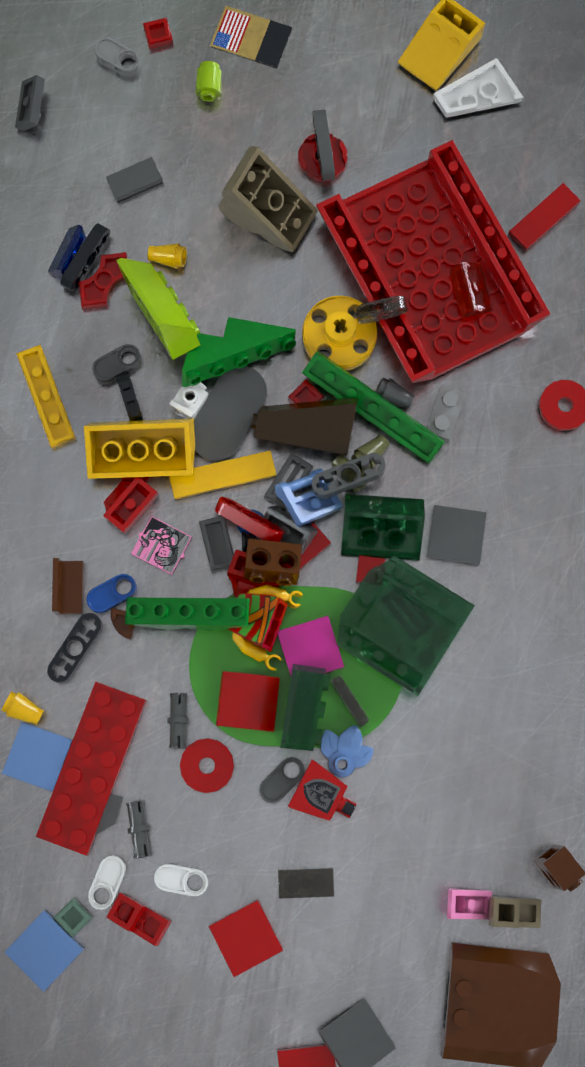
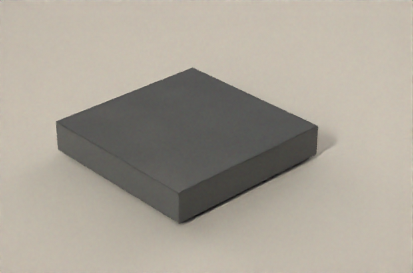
M434 505L427 558L479 565L487 512Z
M362 999L318 1032L339 1067H372L396 1049L365 999Z

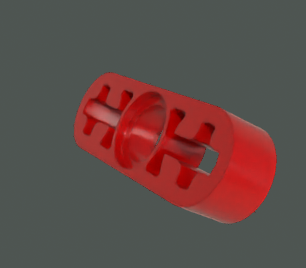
M226 497L219 498L214 509L216 513L262 540L281 541L285 532L281 527L232 499Z

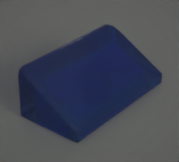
M78 224L68 229L48 269L50 274L62 278L65 270L86 238L81 225Z

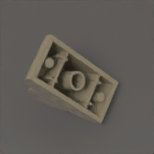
M251 146L247 149L222 191L223 198L218 205L222 214L234 224L249 232L260 234L271 244L290 252H294L318 212V209L256 146Z

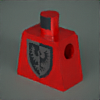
M311 760L288 807L330 821L335 811L350 819L357 804L343 797L348 787L346 784L316 761Z

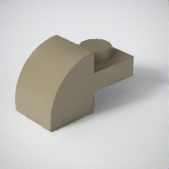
M490 896L489 926L540 928L541 900Z

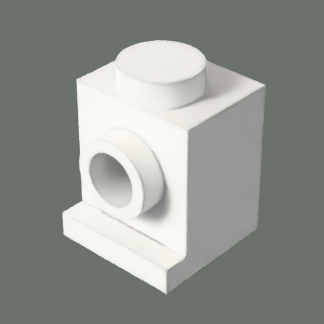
M201 382L195 386L181 387L175 398L169 403L171 411L184 419L194 418L195 420L209 396L208 392L205 391L207 387ZM191 393L195 398L189 401L186 399V396Z

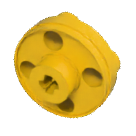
M331 296L319 301L307 314L302 328L303 346L310 359L317 350H327L331 354L327 358L346 371L353 370L369 360L377 339V326L370 310L362 302L348 296ZM357 311L361 314V317L354 319L349 313ZM318 315L324 317L325 321L323 323H316L312 318ZM362 345L367 351L365 353H357L354 347Z

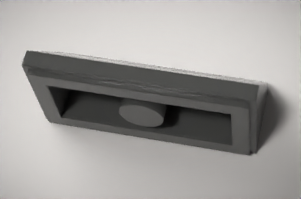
M278 506L268 507L263 517L285 531L280 542L302 544L301 555L318 532L316 528L309 524L297 527L290 513Z

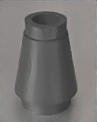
M382 377L375 391L395 406L406 409L410 407L414 399L413 394L391 378L386 379Z

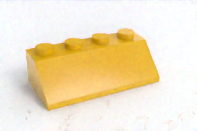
M194 418L91 422L84 426L88 479L193 475L195 455Z

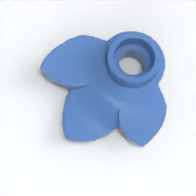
M356 725L347 728L339 737L327 729L322 734L321 751L329 759V770L337 777L349 776L355 768L365 766L372 757L373 748L362 745V734ZM341 759L347 762L346 767L343 769H339L337 766L338 761Z

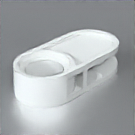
M115 855L108 856L100 863L88 894L89 903L95 909H107L114 903L127 869L126 863L121 857ZM99 888L107 889L110 894V898L105 904H99L95 900L94 895Z
M164 864L154 874L156 886L167 892L199 896L208 887L207 875L202 870ZM197 874L203 879V886L200 890L194 891L188 887L187 881L191 875Z

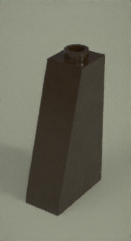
M345 398L261 406L258 414H253L251 429H255L254 438L347 455L358 399Z

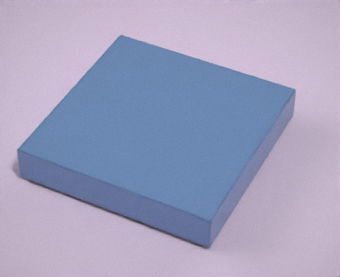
M21 722L2 774L53 792L73 740Z
M44 910L4 953L44 992L84 948Z

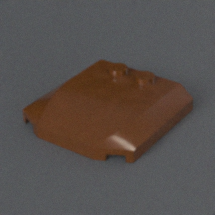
M451 942L450 976L446 1022L443 1029L442 1059L512 1067H542L557 1042L561 983L549 953Z

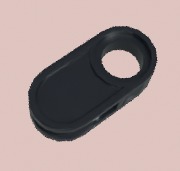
M128 371L117 374L116 379L130 421L143 420Z

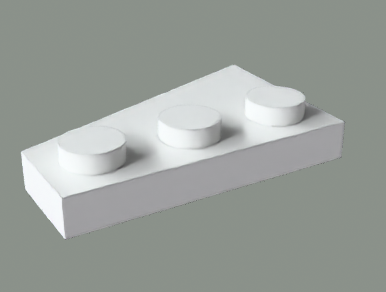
M497 58L433 94L434 101L446 118L520 103L524 98Z

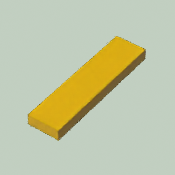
M41 345L16 353L51 448L54 449L75 441V434Z
M270 450L193 468V475L169 476L174 499L179 500L275 478L277 475Z

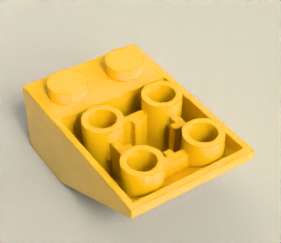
M440 0L398 60V64L437 92L481 40L485 22L454 0Z

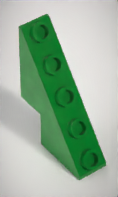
M228 317L223 337L202 333L197 334L200 346L186 354L182 370V387L195 386L206 379L219 377L225 372L236 368H243L249 363L260 359L264 360L276 353L293 349L296 345V329Z
M128 597L125 624L164 630L189 628L204 631L246 627L249 621L250 599Z

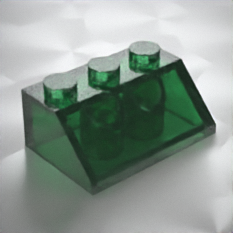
M345 494L341 555L420 560L425 521L424 499Z
M293 664L280 748L313 751L314 745H320L322 729H317L318 718H324L326 702L321 701L322 691H328L330 675L325 674V668Z

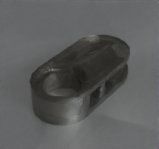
M393 296L367 302L355 308L357 321L360 324L393 318L408 311L404 296Z

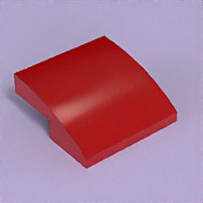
M222 671L216 726L274 732L280 678Z

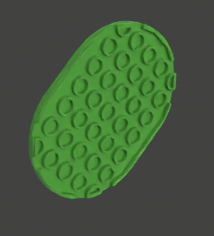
M313 586L279 587L286 590L289 594L293 591H300L303 594L301 598L292 596V601L296 604H301V606L296 609L287 606L279 631L328 616L344 664V668L297 683H292L278 635L272 651H267L266 654H276L281 658V661L276 657L270 658L269 665L277 669L270 670L266 667L264 661L258 662L243 654L232 640L233 632L230 630H197L190 650V681L198 704L215 725L222 671L280 678L274 732L217 726L226 734L245 743L271 747L321 748L322 734L326 729L339 737L342 732L353 725L358 726L363 738L385 720L395 705L401 690L404 670L403 655L393 627L383 613L372 603L347 590ZM232 594V595H230V596L227 597V598H237V597H235V596Z

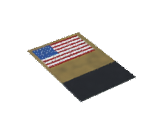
M225 5L210 46L277 68L292 27Z

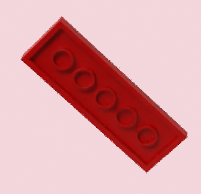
M95 682L36 834L37 838L86 856L89 855L97 828L109 796L114 789L147 700Z

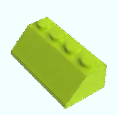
M124 258L116 260L132 297L172 360L200 346L197 334L200 331L193 319L190 321L187 319L189 314L183 303L177 304L178 297L171 286L166 287L168 283L162 271L156 272L152 264Z

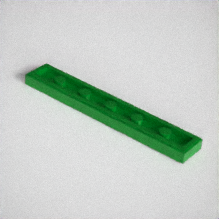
M318 350L302 371V374L337 399L357 398L356 412L427 463L431 462L445 441Z

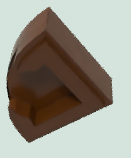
M111 608L110 615L114 628L121 636L132 640L135 626L125 624L126 611Z

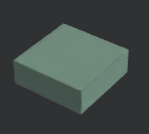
M74 897L53 918L73 938L93 916Z

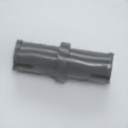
M170 693V717L167 718V724H170L169 748L176 749L177 738L178 749L186 748V724H189V718L186 717L187 693H180L179 704L178 693Z
M143 800L126 803L130 828H127L132 838L134 859L151 856L147 834L150 828L149 825H146Z

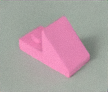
M449 888L447 918L489 919V904L492 891Z

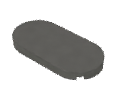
M248 366L236 368L225 372L216 381L194 420L195 452L202 459L210 462L227 460L235 455L251 428L253 414H258L267 396L265 380L255 369Z

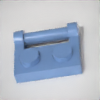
M320 468L312 471L311 475L289 483L282 482L275 486L276 495L279 499L283 500L297 527L337 512L343 507L337 495L326 499L317 497L313 491L298 497L293 495V492L311 486L313 477L323 471ZM324 480L319 481V488L322 487L324 491L328 490L330 483H325Z

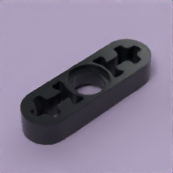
M99 223L92 228L61 278V286L72 292L78 288V282L84 279L107 243L110 229Z
M86 613L78 619L48 665L47 673L51 680L62 684L72 678L102 632L103 624L97 615ZM92 619H95L94 625L96 629L87 632L85 636L90 638V640L86 643L83 638L76 636V633L79 631L83 634L86 630L85 625H83L84 622H90ZM72 641H80L82 643L83 650L77 656H72L68 652V646ZM64 653L67 658L75 661L72 666L68 662L64 668L67 674L56 678L57 672L54 668L56 666L61 667L66 660L61 658Z

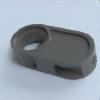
M125 344L101 356L94 362L92 367L95 378L101 383L108 384L117 380V374L134 371L141 363L140 352L136 346ZM128 351L136 355V359L130 364H126L121 360L122 355Z
M295 757L286 758L266 777L259 790L260 796L267 803L279 802L301 780L305 771L301 760ZM289 762H294L299 766L300 772L295 778H289L284 774V767Z

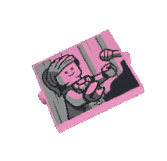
M151 516L143 532L139 533L140 538L131 555L172 575L179 561L185 558L184 552L192 536Z

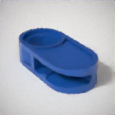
M128 574L117 575L90 590L86 599L87 605L96 613H105L111 610V608L126 602L128 597H133L137 592L136 582ZM122 580H127L131 583V590L127 594L117 592V584Z

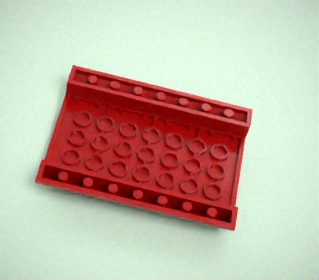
M453 140L430 150L428 160L344 200L340 194H337L316 204L318 211L412 383L434 379L523 335L551 314Z

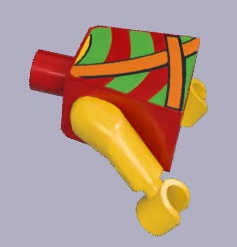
M263 585L249 590L248 593H239L237 595V598L250 599L248 626L230 628L228 630L233 632L232 640L243 654L258 662L264 661L266 667L270 670H277L269 665V660L272 657H276L281 661V658L276 654L268 655L266 652L272 651L287 606L292 609L301 606V604H296L292 601V596L301 598L303 594L300 591H293L289 594L284 589Z

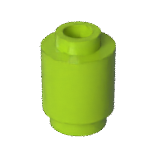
M204 61L200 63V67L197 69L195 93L203 101L211 102L220 96L222 71L218 63Z

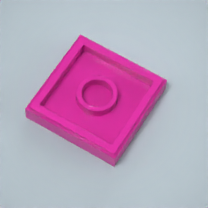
M328 616L278 631L277 635L292 683L344 668Z

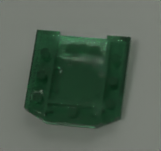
M393 556L385 563L368 571L341 613L337 647L418 697L475 605L400 558Z

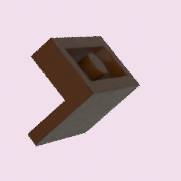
M53 558L52 611L56 615H83L84 562L61 561L59 558Z

